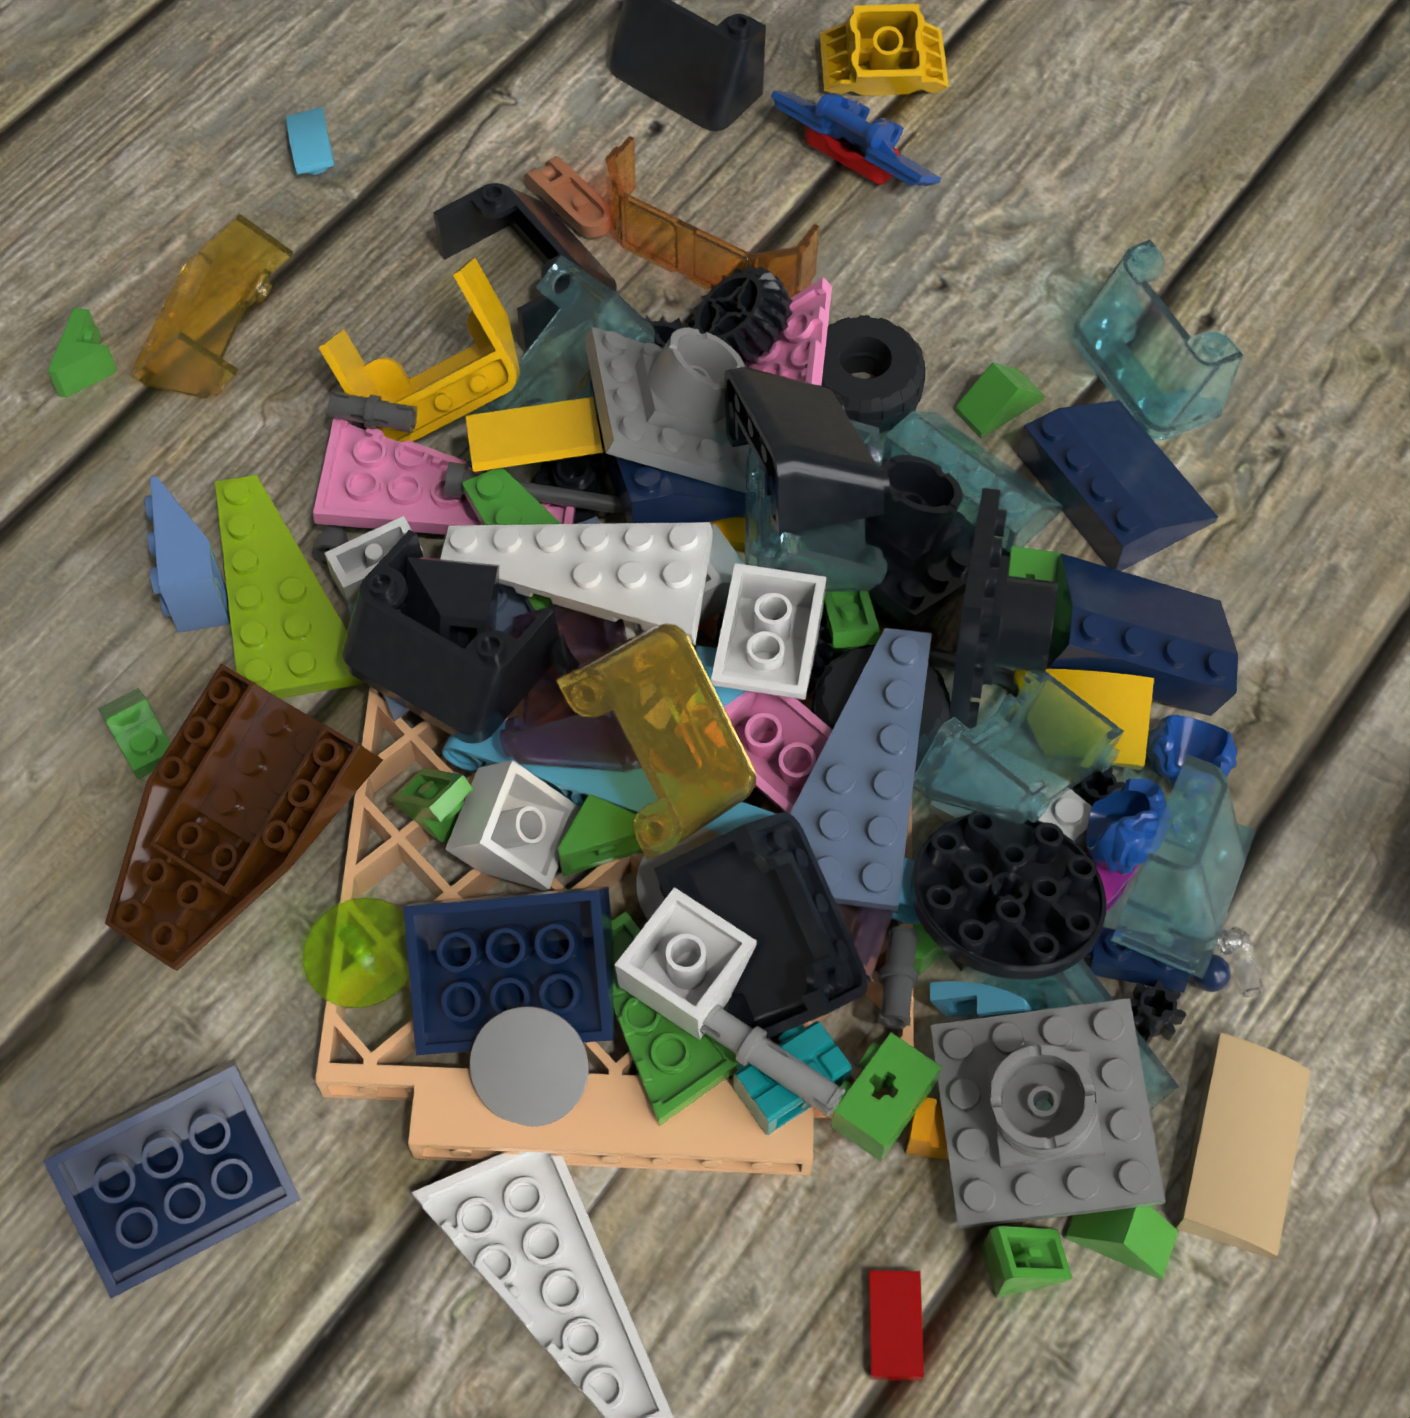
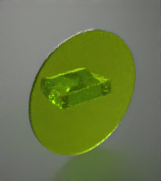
M357 898L342 902L324 913L310 930L303 950L305 974L313 989L330 1003L346 1008L371 1007L388 1000L398 993L410 979L404 912L394 904L381 899Z

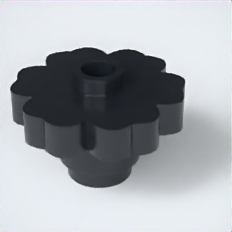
M604 453L544 461L535 476L536 484L618 496ZM576 507L574 524L594 517L598 519V515L609 516L612 513Z

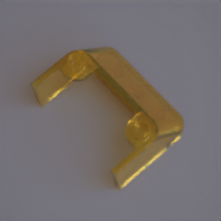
M238 213L201 246L183 266L132 367L130 376L145 386L204 399L211 394L219 395L227 382L236 376L238 371L236 367L225 361L223 356L246 308L254 301L260 304L266 298L272 287V284L268 282L272 272L287 261L293 251Z

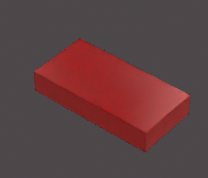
M869 1270L870 1380L922 1381L924 1378L921 1271Z

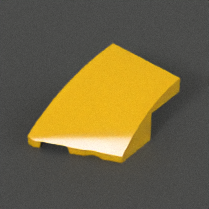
M1046 669L1045 673L1014 670L1013 680L1015 685H1018L1026 707V716L1030 727L1034 730L1037 737V746L1044 764L1087 770L1088 764L1091 763L1093 765L1098 763L1141 770L1145 766L1154 678L1069 669Z

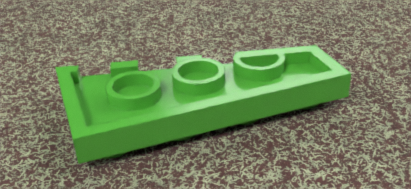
M504 468L493 469L462 482L463 493L482 525L561 524ZM533 593L532 597L522 595L535 619L545 607L554 610L555 615L569 609L553 604L551 598L535 593Z
M624 912L612 920L614 1013L660 1126L737 1072L736 1066L739 1062L736 1061V1055L708 1035H703L698 1040L618 986L615 964L641 931L629 914Z

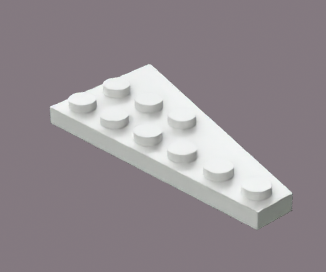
M710 522L448 526L440 559L500 565L499 583L514 587L518 594L532 597L533 593L551 598L552 603L614 622L624 619L640 624L644 631L658 634L660 630L678 635L682 642L695 645L713 531Z
M519 1152V1155L499 1154L411 1192L417 1203L603 1418H673V1414L562 1156H552V1153Z

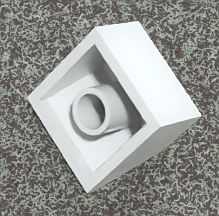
M513 760L478 768L471 784L474 790L467 795L445 850L481 873L540 890H550L560 863L558 847L576 818L580 807Z
M674 887L616 962L615 969L618 986L700 1040L704 1035L700 1032V1029L704 1025L705 1018L717 1004L723 1008L727 1004L757 945V941Z

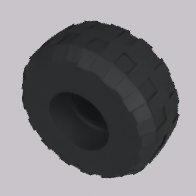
M869 315L840 319L830 324L827 329L821 386L830 388L835 395H840L845 412L858 434L869 436L893 430L901 426L904 421L914 414L921 400L925 383L923 351L919 344L911 337L910 333L887 319L881 317L880 319L872 318ZM864 372L876 377L862 379L851 374Z
M866 645L844 651L836 659L831 660L824 668L821 677L818 678L813 693L811 712L832 730L876 645ZM929 660L915 772L924 769L929 765L933 757L937 756L945 740L950 722L951 701L949 691H947L944 678L929 663Z

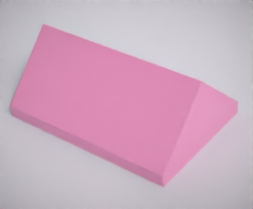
M746 691L725 705L697 734L700 739L778 808L790 814L832 729L796 698Z

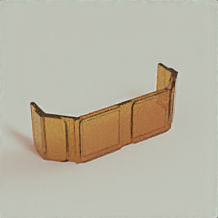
M628 136L619 147H614L606 156L607 203L612 211L614 231L617 229V243L625 250L669 272L676 271L689 277L694 284L708 291H711V285L716 286L721 282L723 275L730 277L736 268L743 271L749 265L755 269L762 266L766 271L768 270L774 276H777L784 283V288L788 291L790 298L811 285L812 279L816 275L819 239L818 225L814 224L796 247L751 254L631 196L630 194L636 188L633 137Z

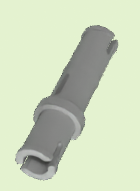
M718 1004L705 1018L700 1032L708 1035L735 1053L737 1062L743 1066L750 1063L784 1088L821 1111L826 1117H829L836 1109L846 1089L842 1086L839 1087L806 1065L802 1060L797 1059L767 1039V1032L759 1026L752 1029Z

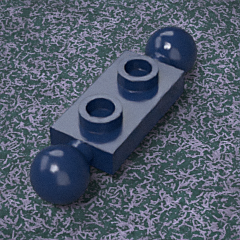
M1107 927L1102 928L1095 945L1084 957L1090 959L1089 974L1137 984L1141 983L1147 986H1155L1158 980H1162L1163 987L1182 993L1185 992L1189 978L1193 979L1200 989L1207 992H1217L1228 984L1231 977L1228 963L1219 955L1205 954L1197 960L1190 959V944Z

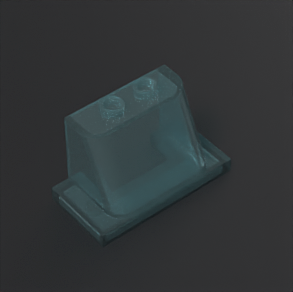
M1187 754L1171 793L1166 800V809L1149 853L1127 899L1111 939L1113 942L1202 979L1209 967L1256 830L1237 823L1227 778L1217 766Z

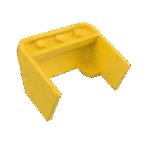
M476 258L466 262L453 274L472 308L467 318V327L476 344L410 379L401 364L392 358L380 357L365 364L345 329L338 331L318 347L345 393L360 397L377 395L383 401L417 407V421L412 433L377 426L376 429L383 431L384 437L401 443L407 440L414 442L507 394L517 384L520 377V368L509 317Z

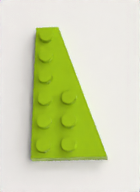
M251 475L215 481L236 672L280 699L366 684L349 673L342 656V649L348 631L258 476Z

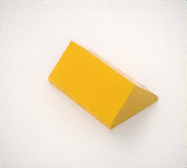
M593 397L465 416L473 472L603 453Z

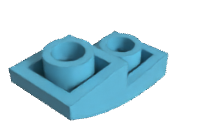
M323 107L286 116L289 141L297 175L303 173L316 175L325 172L331 166H335L333 148L328 135L327 119Z

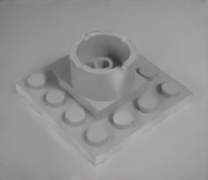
M591 326L584 341L606 454L760 497L765 490L764 471L749 444L732 447L726 436L724 374L726 370L745 367L737 352L720 338L707 332L704 334L699 333V329L680 328L674 331L662 349L653 343L639 342L624 337L618 332H607Z
M1130 998L930 1025L935 1062L942 1067L938 1077L959 1229L1165 1204L1166 1200ZM1047 1099L1051 1100L1054 1105L1048 1111H1040L1035 1107L1036 1102Z

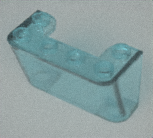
M560 255L536 286V289L553 302L559 310L518 362L520 377L517 384L510 392L484 406L491 412L588 398L590 397L589 381L592 378L584 339L591 326L607 332L615 331L624 337L639 342L653 344L655 341L654 328L615 291ZM569 273L571 280L568 288L562 293H555L554 286L556 280L561 275Z

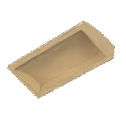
M1225 1033L1219 1034L1211 1048L1175 1229L1273 1259L1278 1257L1310 1069L1258 1044Z

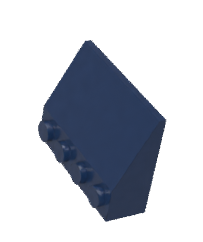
M592 380L589 381L590 397L594 399L602 449L628 523L712 522L758 512V503L754 495L606 454Z
M1120 400L1058 408L1024 425L1017 455L1109 568L1123 571L1215 523L1218 519L1215 512Z
M1062 553L1059 555L1055 581L1058 582V591L1047 669L1098 671L1154 678L1153 700L1212 716L1237 693L1238 652L1220 600Z
M609 886L426 901L404 906L416 1055L471 1051L477 1035L492 1018L506 1010L525 1006L543 1008L559 1015L576 1030L583 1043L614 1040L613 931Z
M235 1059L48 1151L43 1160L111 1299L300 1201L297 1190Z

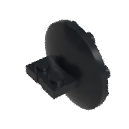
M977 810L945 823L923 843L918 852L911 875V898L920 923L932 940L949 954V959L960 971L970 967L988 975L1015 980L1040 979L1056 975L1076 965L1090 952L1099 937L1106 917L1107 902L1105 888L1094 861L1088 857L1081 847L1066 836L1059 826L1049 822L1044 823L1020 814Z

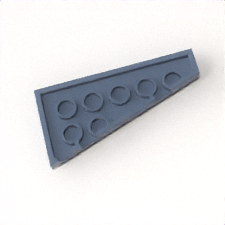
M884 628L790 812L803 828L836 903L898 911L932 633Z

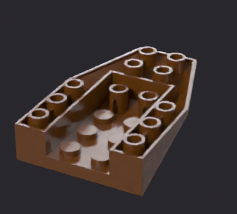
M220 664L146 782L105 924L173 970L178 971L295 864L383 759L336 730L276 697L232 669Z

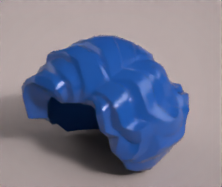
M1169 715L1160 719L1154 727L1148 730L1146 754L1150 758L1152 769L1157 775L1165 778L1176 790L1189 794L1210 792L1237 765V747L1235 746L1233 736L1229 731L1191 717Z
M1127 779L1123 788L1115 789L1104 798L1094 802L1089 813L1086 845L1091 858L1110 872L1117 871L1123 875L1132 873L1136 865L1145 863L1153 858L1159 851V847H1161L1163 839L1167 834L1168 822L1170 821V813L1166 807L1162 788L1148 779Z

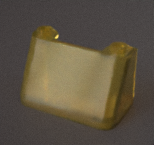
M668 623L657 625L594 655L556 680L573 711L581 716L592 718L613 710L658 798V800L643 807L634 819L633 830L635 837L647 860L668 852L744 801L753 791L756 784L754 767L690 638L680 627Z

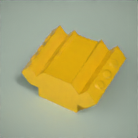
M919 4L854 5L853 12L846 22L819 33L824 91L839 95L853 91L862 96L908 95L921 89L934 94L949 88L942 30L925 22L920 12Z

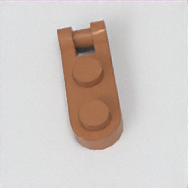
M554 156L545 162L544 168L540 170L534 168L524 175V181L528 189L535 195L539 194L581 235L590 238L600 237L611 229L612 211L609 204L560 157Z

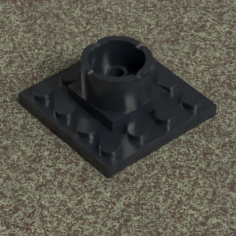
M899 455L891 457L889 461L884 457L876 461L879 468L886 470L890 483V492L888 495H884L883 515L791 533L789 535H793L802 542L809 551L851 584L866 583L870 599L910 629L965 593L976 526L957 511L962 502L963 493L958 481L949 472L945 474L942 471V467L930 460L911 455ZM1002 547L1001 556H1010V552Z
M982 488L962 606L946 745L964 747L967 729L976 730L980 703L972 702L971 700L972 698L981 699L983 684L992 685L994 667L1038 673L1046 672L1058 582L1008 575L1010 557L1001 556L1003 538L995 537H1004L1007 509H999L1001 490Z

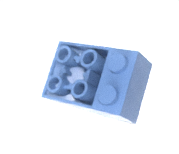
M150 477L151 495L145 496L144 500L147 517L150 522L153 521L154 531L147 532V540L152 558L156 557L157 567L150 568V579L154 594H160L164 617H172L178 633L229 625L227 587L209 540L158 477Z

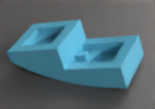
M963 981L930 983V1001L946 1017L978 1014L981 1018L1035 1011L1024 998L994 986Z

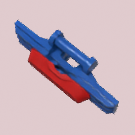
M773 90L771 97L774 99L776 108L805 124L806 143L869 180L883 185L895 176L911 186H930L940 182L941 177L900 154L894 148L904 128L885 118L875 120L873 124L867 122L866 119L870 108L861 103L857 105L858 101L855 99L847 98L837 93L825 94L816 106L794 93ZM850 143L861 149L863 152H857L856 150L852 149Z

